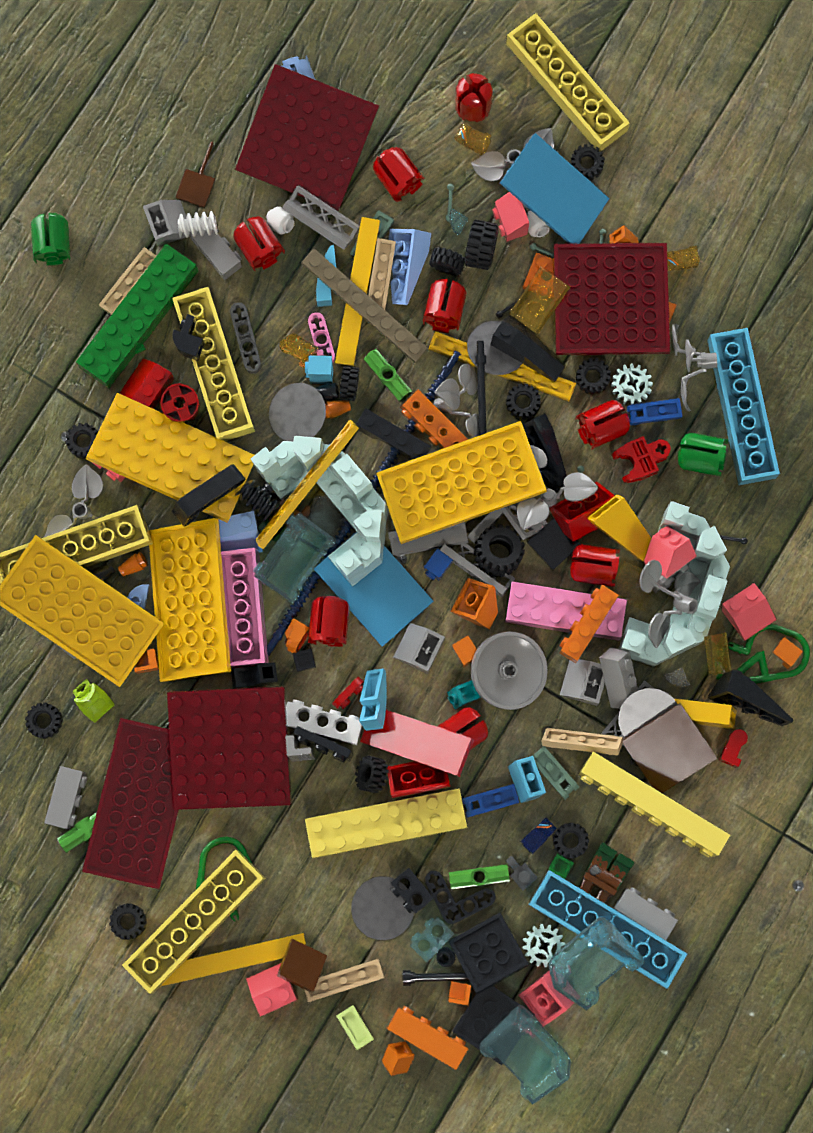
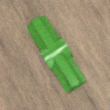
M377 349L367 354L364 361L379 377L381 383L389 389L399 402L408 398L412 390L396 373L395 368L385 360ZM390 372L393 376L390 379H385L383 374Z
M96 813L80 820L74 825V828L57 838L66 853L81 843L90 840Z
M507 864L449 872L451 889L510 881ZM477 871L484 873L485 879L481 883L476 882L473 878L474 873Z

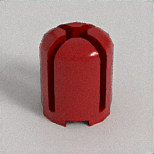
M476 73L466 75V80L461 78L456 86L455 109L458 116L464 121L466 119L468 121H476L477 123L489 115L492 108L493 87L491 83H488V79L485 76Z
M392 147L380 154V157L376 158L373 164V172L396 202L402 201L400 197L408 193L413 195L423 185L421 180L425 178L406 152L400 147Z
M260 216L247 219L251 232L245 223L242 222L235 229L233 237L252 269L256 271L255 268L262 267L265 270L277 262L276 258L281 252L284 254L285 249L264 218Z
M448 279L436 280L430 287L422 321L423 324L426 322L433 326L432 330L449 333V330L457 328L458 331L460 328L467 293L465 287L454 280L451 284L445 311H443V306L447 293Z
M181 383L172 384L166 388L160 401L161 409L165 416L175 422L185 423L187 420L192 421L199 412L200 404L196 392L193 388ZM178 397L181 398V401L185 402L182 408H179V406L175 407L177 403L176 398Z
M610 400L576 415L575 420L579 419L580 425L578 433L583 443H589L592 447L590 450L619 438L629 431L630 419L628 413L622 414L625 411L623 405L617 400Z
M584 544L576 546L572 553L570 567L572 579L576 582L615 587L612 579L615 580L618 572L619 557L616 556V553L619 554L620 550Z
M320 596L314 599L311 604L308 642L317 645V641H319V643L326 644L329 647H343V644L346 645L349 603L336 596Z
M466 707L437 725V727L458 734L477 721L481 715L473 708ZM484 720L461 734L474 739L471 749L488 737V727Z

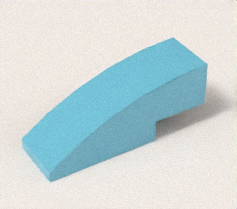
M331 245L324 257L336 267L334 245ZM317 279V306H331V289L321 280Z
M384 668L368 670L366 672L360 697L363 707L359 720L365 731L383 729L387 700L386 671Z

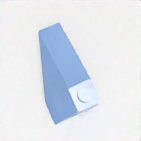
M390 229L389 240L396 241L391 270L393 274L391 281L392 304L408 305L429 253L431 233L416 229Z
M254 511L232 515L228 523L218 519L221 551L256 548L259 553L263 552V549L255 541L259 535V529Z

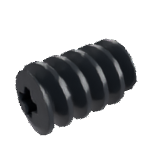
M252 479L246 482L235 496L241 494L240 501L247 499L246 506L253 504L251 511L259 509L257 516L259 517L264 514L263 521H265L276 509L278 501L270 502L271 495L264 497L265 490L258 492L260 485L258 484L253 487L254 480Z

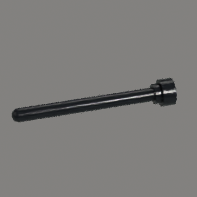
M403 970V986H411L415 982L469 980L465 972L415 974L411 970Z

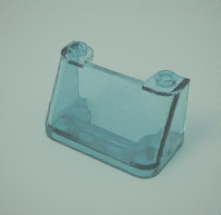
M297 513L295 516L292 514L286 522L288 526L264 561L262 563L258 562L253 569L254 577L288 603L295 602L299 596L297 591H301L302 585L322 556H325L327 553L325 551L329 547L332 548L337 540L300 513Z
M599 917L552 956L549 961V971L553 988L585 1010H588L599 1000V986L624 966L630 971L639 969L644 964L641 953L608 919Z
M522 1005L513 1009L480 1044V1050L485 1057L493 1059L497 1056L521 1082L520 1093L522 1097L526 1100L528 1099L532 1104H535L570 1078L571 1059L569 1055Z

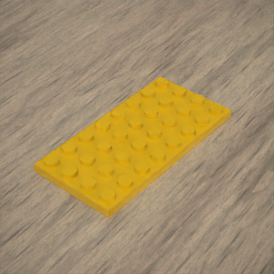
M117 393L86 456V460L178 501L184 495L232 464L238 468L247 480L254 465L251 461L254 454L221 439L217 440L216 437L188 424L172 421L165 414ZM246 480L239 487L202 512L228 523L240 494L235 495L246 483Z
M521 421L376 473L401 544L547 492Z
M211 518L196 521L185 527L180 524L149 530L153 544L149 545L154 613L156 618L165 623L156 635L160 682L231 672L218 519Z
M37 535L34 536L0 584L1 607L119 687L165 624Z

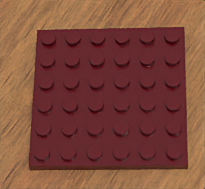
M275 64L235 170L291 193L299 185L339 212L378 112L379 105Z
M667 243L554 244L556 355L670 354Z
M285 687L167 692L174 810L285 806L292 804L290 766L285 737L288 736Z

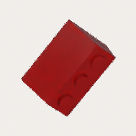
M143 358L119 394L154 409L161 400L165 389L171 385L175 378L167 369Z
M597 481L595 484L598 486V490L590 497L575 502L564 499L549 507L563 533L573 542L598 529L587 518L615 496Z
M415 761L387 767L392 798L450 787L447 772Z

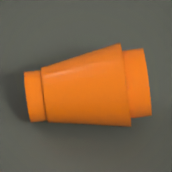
M349 401L325 402V419L329 418L331 420L347 411H351Z
M141 552L138 554L134 553L118 567V570L124 577L145 570L148 563Z

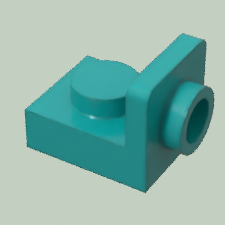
M472 680L458 685L447 692L449 702L455 710L481 698Z

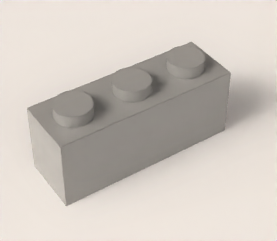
M206 230L204 236H201L198 231L197 236L193 237L190 232V239L223 280H226L242 268L240 262L242 258L236 251L232 252L229 248L231 245L225 237L221 238L219 234L216 235L214 230H212L210 236Z
M609 648L599 659L611 708L620 709L624 701L631 694L638 691L630 652Z
M60 766L45 818V824L69 830L71 826L75 825L77 815H74L76 807H79L82 801L80 792L87 783L85 772Z
M633 887L630 890L625 888L613 909L662 939L667 940L678 921L674 918L676 914L666 908L664 911L657 907L658 903L650 898L647 900L640 897L641 892Z

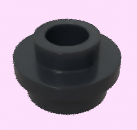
M442 947L437 952L436 960L439 965L450 967L455 963L456 956L452 949Z

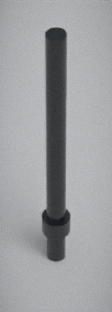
M482 340L477 341V355L475 356L478 378L479 436L486 433L485 364H487L486 355H484V341Z

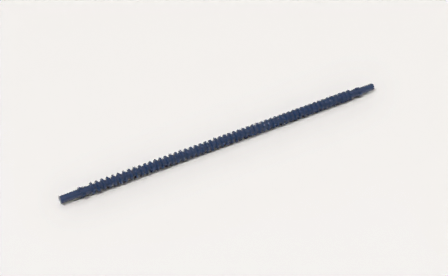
M454 351L447 364L443 366L440 375L436 376L437 380L434 379V384H431L432 388L428 389L429 393H425V396L430 401L435 400L434 396L438 395L434 392L452 373V368L458 361V357L461 356L458 351ZM412 419L408 420L409 424L405 425L406 429H403L409 434L415 432L414 428H416V423ZM391 447V452L387 453L388 457H384L385 461L381 462L382 466H379V471L376 470V473L391 468V464H395L394 459H398L397 455H400V452ZM376 474L373 475L374 479L370 480L375 491H377L376 487H380ZM344 521V526H340L341 530L337 531L339 534L335 535V540H332L333 543L329 544L330 548L326 549L327 553H324V557L320 558L321 562L341 546L342 542H345L344 538L348 537L347 533H351L350 529L353 527L348 521ZM311 572L312 576L308 577L309 581L305 582L306 586H302L303 590L299 591L300 595L296 596L297 600H293L294 604L290 605L291 609L287 610L288 614H284L285 619H281L282 623L278 624L279 628L272 634L273 637L267 645L268 656L271 655L279 640H282L284 632L293 618L298 616L296 613L300 612V607H303L302 604L306 603L305 599L309 598L312 588L315 589L314 585L318 584L317 580L321 579L316 572Z

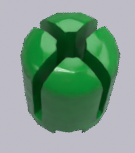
M45 213L34 217L31 222L33 261L37 263V260L46 262L47 266L63 264V260L67 258L70 260L69 229L66 218L57 213H49L48 219H46Z
M696 433L685 434L681 439L677 459L680 468L721 477L719 470L724 469L726 459V445L724 444H728L729 440Z

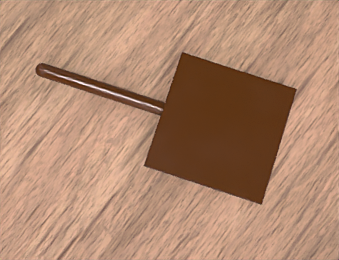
M213 142L209 144L199 173L185 169L175 196L176 199L205 208L215 178L203 175L214 144Z

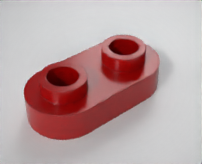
M358 676L334 700L332 705L337 710L339 708H346L351 702L349 698L353 694L357 696L362 691L364 681Z

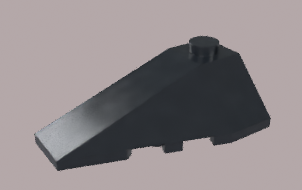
M511 315L502 320L492 336L491 346L553 382H556L565 368L526 324Z
M544 413L522 425L530 446L540 448L547 456V465L540 468L544 484L549 489L558 493L561 487H565L564 479L567 477L554 429Z
M731 670L724 673L708 695V699L718 704L739 707L742 709L741 712L745 714H759L760 719L780 726L793 723L792 717L756 683L743 675L739 670Z

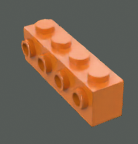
M419 389L400 406L402 409L401 413L408 420L411 418L416 423L415 427L421 433L425 432L429 436L428 440L435 447L438 445L441 449L469 440Z
M604 585L600 589L595 588L590 596L593 599L591 604H585L580 612L583 615L579 622L575 620L569 629L572 631L570 637L567 638L565 636L559 645L562 648L560 651L561 655L575 664L577 663L618 598V594Z
M406 1006L403 1009L398 1007L387 1029L457 1070L468 1050V1047L465 1046L467 1042L457 1036L455 1039L448 1036L449 1032L440 1026L437 1029L430 1025L432 1022L423 1016L420 1019L413 1015L414 1011Z

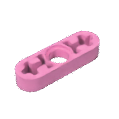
M312 313L308 318V324L317 356H324L323 349L326 348L327 354L332 355L334 363L335 354L325 318L321 313ZM314 318H317L320 321L319 325L321 330L317 331L316 324L313 323ZM319 335L327 337V341L324 344L317 343L316 338Z

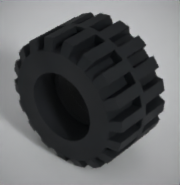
M476 219L473 221L465 254L466 266L483 270L490 269L497 242L498 224Z
M499 524L497 528L495 525H492L490 529L486 528L483 534L481 533L475 546L474 556H476V563H480L478 567L481 570L485 569L484 573L488 574L490 572L493 577H496L497 574L500 577H504L506 573L510 575L513 570L515 571L518 568L525 553V544L521 542L522 538L520 535H516L517 531L515 529L512 531L510 526L507 525L504 528L503 524ZM495 543L502 544L508 549L510 556L498 558L491 553L489 546Z

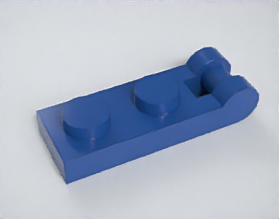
M680 398L627 406V412L630 413V426L683 417ZM637 411H642L643 416L638 417Z
M512 784L462 798L463 805L465 804L467 810L465 814L469 818L518 804L519 799L515 785ZM478 801L480 808L474 809L472 802Z

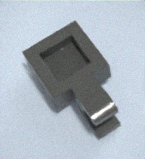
M512 856L506 860V863L514 871L510 877L522 891L537 879L526 863L520 866Z

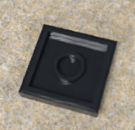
M555 518L527 541V544L552 571L573 553L576 546L580 545L578 540L573 542L563 533Z

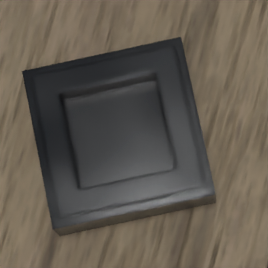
M311 648L293 653L297 672L316 668Z

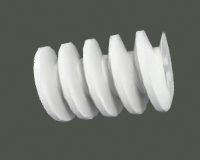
M210 211L209 217L206 216L205 212H202L201 217H199L197 212H195L194 218L191 217L190 213L187 214L186 219H184L182 214L179 216L178 231L180 238L182 233L188 238L190 232L193 237H196L198 231L201 236H204L205 230L209 236L212 234V230H214L216 235L218 234L216 216H214L212 211Z

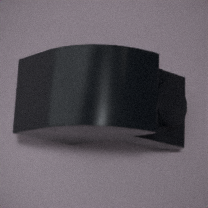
M187 314L186 319L181 321V331L173 330V341L180 354L199 361L204 341L202 338L192 335L196 319L195 316Z
M275 662L231 669L233 689L256 688L278 682Z

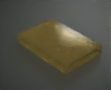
M540 267L509 314L539 334L570 286L543 267Z

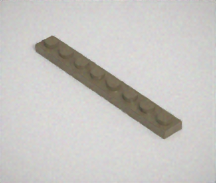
M313 248L301 262L303 266L414 363L426 351L427 347L317 250Z

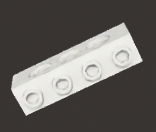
M293 699L292 702H287V727L296 729L299 726L319 736L357 746L362 730V725L359 722L360 717L354 715L344 717L341 716V712L330 710V713L322 711L323 707L311 705V707L303 706L304 702ZM302 712L310 714L309 719L305 722L299 720V715ZM320 717L328 718V724L325 727L318 725ZM339 722L347 724V729L344 732H339L336 729Z

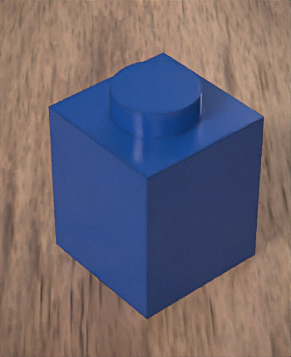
M437 549L424 566L425 575L433 581L435 578L440 581L453 563V559Z

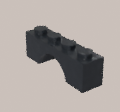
M368 409L364 410L356 423L360 432L372 439H378L390 445L410 461L427 455L431 448L427 443Z

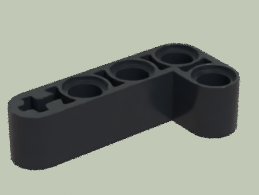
M232 464L180 498L176 502L172 513L185 527L192 523L201 511L239 487L246 478Z

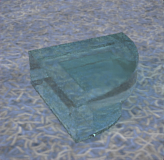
M451 209L449 213L452 230L459 235L468 218L455 209Z

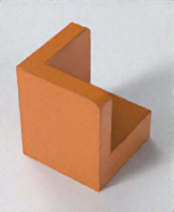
M624 225L609 235L610 243H638V238Z
M469 636L452 645L463 667L472 662L477 649Z
M784 637L778 642L779 644L774 649L773 654L783 661L782 665L788 669L792 667L803 651Z
M149 649L141 656L135 665V673L140 674L159 670L158 655L155 649Z
M451 981L448 1002L468 1005L471 984Z
M405 1041L388 1044L382 1063L391 1076L408 1072L415 1055Z

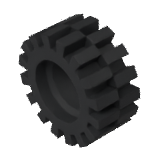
M584 144V147L579 146L578 150H574L570 164L587 179L590 178L591 181L602 173L605 158L603 157V152H599L598 147L593 148L594 145L592 144L590 147H587V144ZM583 157H591L595 164L592 168L586 169L581 166L580 160Z
M438 247L433 249L429 265L435 270H440L439 272H445L448 275H459L462 272L465 257L456 251L453 252L451 249L447 250L446 248L441 249Z
M589 358L588 361L584 360L577 369V385L580 386L581 390H585L587 394L588 392H591V395H594L596 392L599 394L609 384L611 371L608 369L609 366L604 364L603 360L601 362L598 361L599 358H595V360ZM589 370H596L600 373L601 378L598 382L591 383L587 380L586 373Z
M343 367L340 400L355 402L359 382V368Z
M528 384L514 386L508 392L506 400L508 412L510 411V415L512 417L513 415L516 416V419L522 418V420L535 416L541 403L538 390H535L532 385L529 387ZM521 395H525L530 398L531 404L527 408H520L516 404V399Z
M78 423V426L73 425V429L68 430L69 434H66L67 441L65 442L73 455L77 458L86 459L98 431L88 423ZM82 434L89 435L91 438L90 444L85 448L77 445V438Z
M38 703L36 706L33 705L30 711L28 710V715L25 716L27 722L25 725L32 735L48 739V737H53L55 733L59 732L58 730L62 727L61 722L63 720L61 713L56 707L48 703ZM43 713L48 714L51 718V723L46 728H40L37 725V718Z
M363 757V761H359L360 766L356 768L358 772H355V776H357L355 782H358L356 786L362 791L378 793L383 789L382 786L386 785L384 781L388 780L386 776L389 773V770H386L388 765L381 758Z
M566 823L555 831L553 845L556 852L561 856L577 858L583 855L588 848V833L579 824ZM574 833L577 835L579 842L575 848H568L564 845L563 839L566 834Z
M119 905L110 915L109 926H111V931L114 932L116 937L123 940L134 939L145 930L144 927L147 923L145 920L146 915L137 905ZM125 914H131L135 918V925L129 930L124 929L120 923L122 916Z

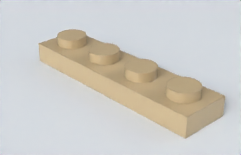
M377 238L368 296L385 310L396 241Z
M144 247L103 298L99 307L112 315L155 259L156 255Z
M546 728L542 738V746L608 755H619L623 744V737L553 728Z
M379 959L319 977L314 992L311 993L305 990L308 1002L383 979L384 975Z

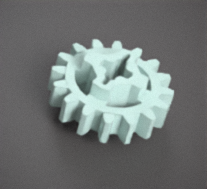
M633 364L630 365V368L623 365V371L617 369V375H613L612 379L616 382L611 383V387L615 388L612 393H618L617 400L624 399L623 404H626L627 401H630V405L634 404V401L640 404L641 398L646 400L647 394H650L652 391L648 388L653 385V382H649L651 375L646 376L647 369L641 371V365H638L637 368H634ZM624 376L625 382L619 385L620 379ZM629 382L635 383V387L633 388L632 385L628 386ZM644 384V390L640 393L639 387Z
M540 924V929L533 926L534 932L527 931L528 939L523 938L527 945L522 946V949H527L528 951L524 956L531 957L530 963L537 961V967L543 963L544 967L547 968L548 962L555 965L554 959L561 960L558 955L565 952L561 949V946H564L565 943L560 942L563 935L557 936L558 929L556 928L551 931V925H548L546 929H544L543 924ZM541 932H547L553 937L549 939L544 938ZM535 936V946L530 948L531 940ZM540 939L543 942H548L549 945L546 946L547 952L539 949L541 945ZM557 943L556 952L552 955V946ZM542 953L546 959H539L534 955Z

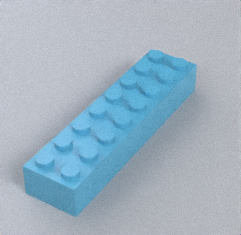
M748 328L710 334L707 342L710 353L717 354V368L713 369L738 485L776 479L780 472Z
M550 870L546 873L528 904L667 989L687 956V953Z

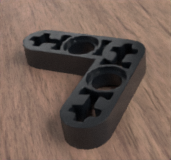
M430 871L425 877L426 885L443 919L448 924H455L491 906L495 902V893L493 890L486 888L455 903L442 875L438 871ZM430 875L439 876L440 879L437 882L439 886L443 884L445 888L438 889L433 893L432 889L436 887L434 883H429ZM443 891L448 894L449 898L446 903H440L437 900L439 892ZM484 892L487 894L491 893V902L483 901L480 903L482 907L478 908V903L473 897L477 895L478 899L483 897ZM468 900L473 901L475 904V909L472 912L464 910L463 905ZM460 904L461 911L465 916L461 917L459 913L455 916L454 921L447 919L448 910L451 909L452 912L458 910L456 906Z

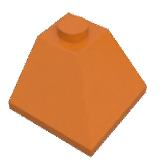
M467 578L450 612L477 626L490 630L498 614L495 587Z

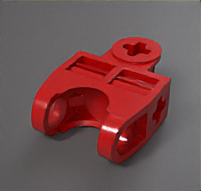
M644 436L624 444L614 451L611 456L613 460L621 458L632 462L633 469L629 471V474L622 477L624 483H632L658 474L657 464L668 458L671 447L667 441L662 439L647 444ZM658 447L660 450L664 449L663 454L656 452Z

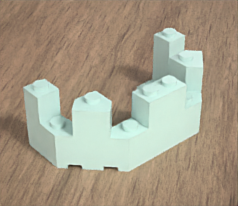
M294 436L293 442L283 441L270 452L264 447L251 458V461L258 473L273 488L282 501L296 489L329 445L324 444L322 438ZM341 451L316 483L357 531L354 536L328 556L353 587L383 562L388 508L385 501L373 488L370 480L349 455H345Z
M673 501L669 503L664 512L659 530L669 526L690 539L696 557L688 565L690 568L687 572L694 574L701 583L694 588L689 596L698 602L696 611L693 614L682 612L681 615L671 614L669 628L658 648L653 646L649 637V624L629 617L619 649L629 651L632 660L653 667L702 644L706 640L711 623L716 618L730 568L724 556L727 549L715 526L710 528L704 517L689 513L690 507Z

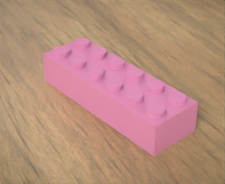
M256 548L221 551L231 669L269 663L259 551Z
M512 582L505 623L572 633L569 629L575 620L579 622L583 615L580 612L585 604H591L593 599L590 596L592 594ZM616 599L593 637L617 641L621 639L627 600Z

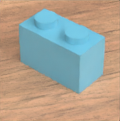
M309 355V362L305 361L306 378L310 380V384H327L329 382L333 384L334 366L332 356Z
M533 756L516 760L508 766L521 803L537 799L546 793Z

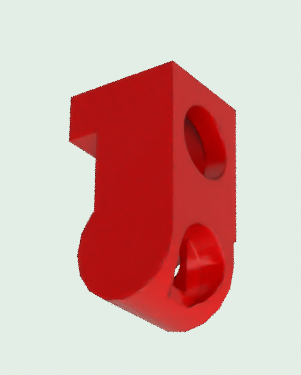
M737 729L731 732L719 757V761L734 768L739 767L742 760L737 758L741 747L748 740V735L744 730Z

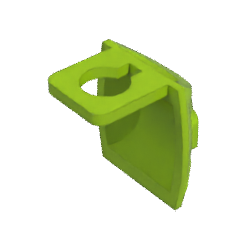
M87 679L73 690V694L76 697L74 699L76 705L94 723L115 706L102 688L95 683L91 684Z

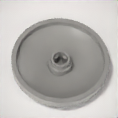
M502 632L490 636L481 643L472 659L471 677L477 693L488 704L500 709H519L529 705L540 695L547 680V662L543 651L534 640L521 633Z

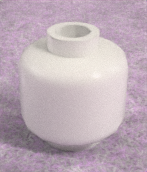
M275 207L266 215L267 224L271 230L280 235L290 232L294 226L293 216L283 210L282 207Z
M531 210L526 213L529 220V234L538 238L545 236L549 232L550 227Z

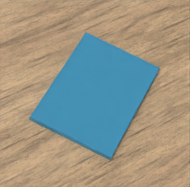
M536 133L526 143L524 149L500 181L504 188L569 244H579L610 199Z
M385 546L383 549V562L353 587L329 557L324 558L314 568V571L337 597L349 603V610L382 647L434 602Z

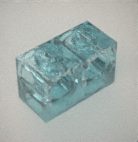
M431 917L424 925L426 929L421 934L417 932L410 939L413 942L410 946L426 962L454 935L438 917L436 919ZM435 925L442 926L444 930L440 937H435L432 934V928ZM427 940L430 944L429 949L421 951L418 948L419 941Z

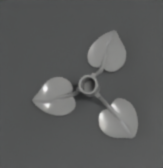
M551 128L536 132L538 136L554 149ZM533 134L526 139V141L524 142L523 149L526 146V143H528L530 138L533 136ZM517 149L510 150L507 154V159L500 152L490 151L471 163L475 172L481 178L487 181H497L503 177V169L507 168L508 164L512 166L521 151Z
M673 324L672 347L675 356H677V352L685 353L688 372H690L691 361H697V367H701L700 370L688 374L681 379V398L686 410L691 411L686 401L687 381L690 377L707 372L706 369L717 368V354L695 352L696 349L691 346L688 339L685 343V350L680 349L676 335L679 325Z
M468 363L461 365L458 371L459 382L463 389L459 391V385L453 378L446 379L434 392L440 397L434 400V405L442 413L448 412L449 415L456 414L468 417L465 424L467 432L472 439L479 436L478 414L471 415L470 413L454 411L459 408L460 394L467 391L469 395H474L478 390L477 374Z
M530 446L540 471V468L547 465V456L540 448ZM583 473L569 474L564 479L565 487H561L557 494L552 489H546L547 492L541 494V498L537 500L532 497L519 502L517 517L521 528L526 530L545 521L549 516V507L557 504V499H560L563 491L566 500L575 502L593 495L598 490V486Z
M84 465L77 472L72 483L74 497L77 499L85 498L81 502L76 503L72 508L74 514L73 523L70 517L57 515L49 522L44 537L73 528L77 524V518L82 520L89 517L94 520L98 519V517L91 514L90 507L85 503L88 501V497L96 498L101 494L103 481L89 465Z
M651 560L641 572V589L649 593L653 587H656L675 597L673 605L677 609L664 611L663 614L657 613L649 624V637L653 646L658 648L670 625L669 614L681 615L682 612L693 614L696 611L698 602L689 596L701 581L690 572H681L675 580L676 590L673 593L656 583L661 577L662 566L659 561Z

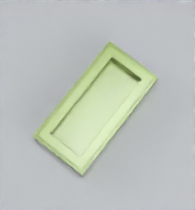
M354 1005L336 1015L357 1050L374 1040Z

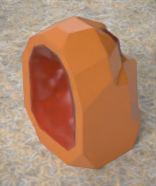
M294 618L285 632V645L288 651L297 653L309 636V627Z

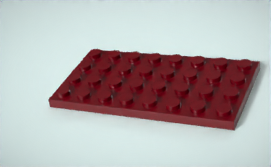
M120 718L82 872L160 889L179 811L174 810L169 729Z

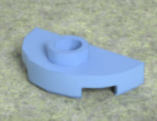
M141 584L135 587L127 598L145 610L150 585Z

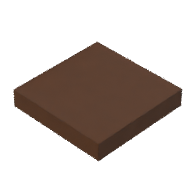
M291 939L277 976L312 993L316 988L327 955Z

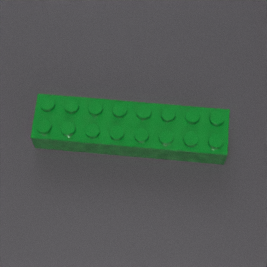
M165 244L77 359L78 367L110 389L135 356L136 351L145 343L174 305L172 298L180 296L199 272L197 265L168 244Z

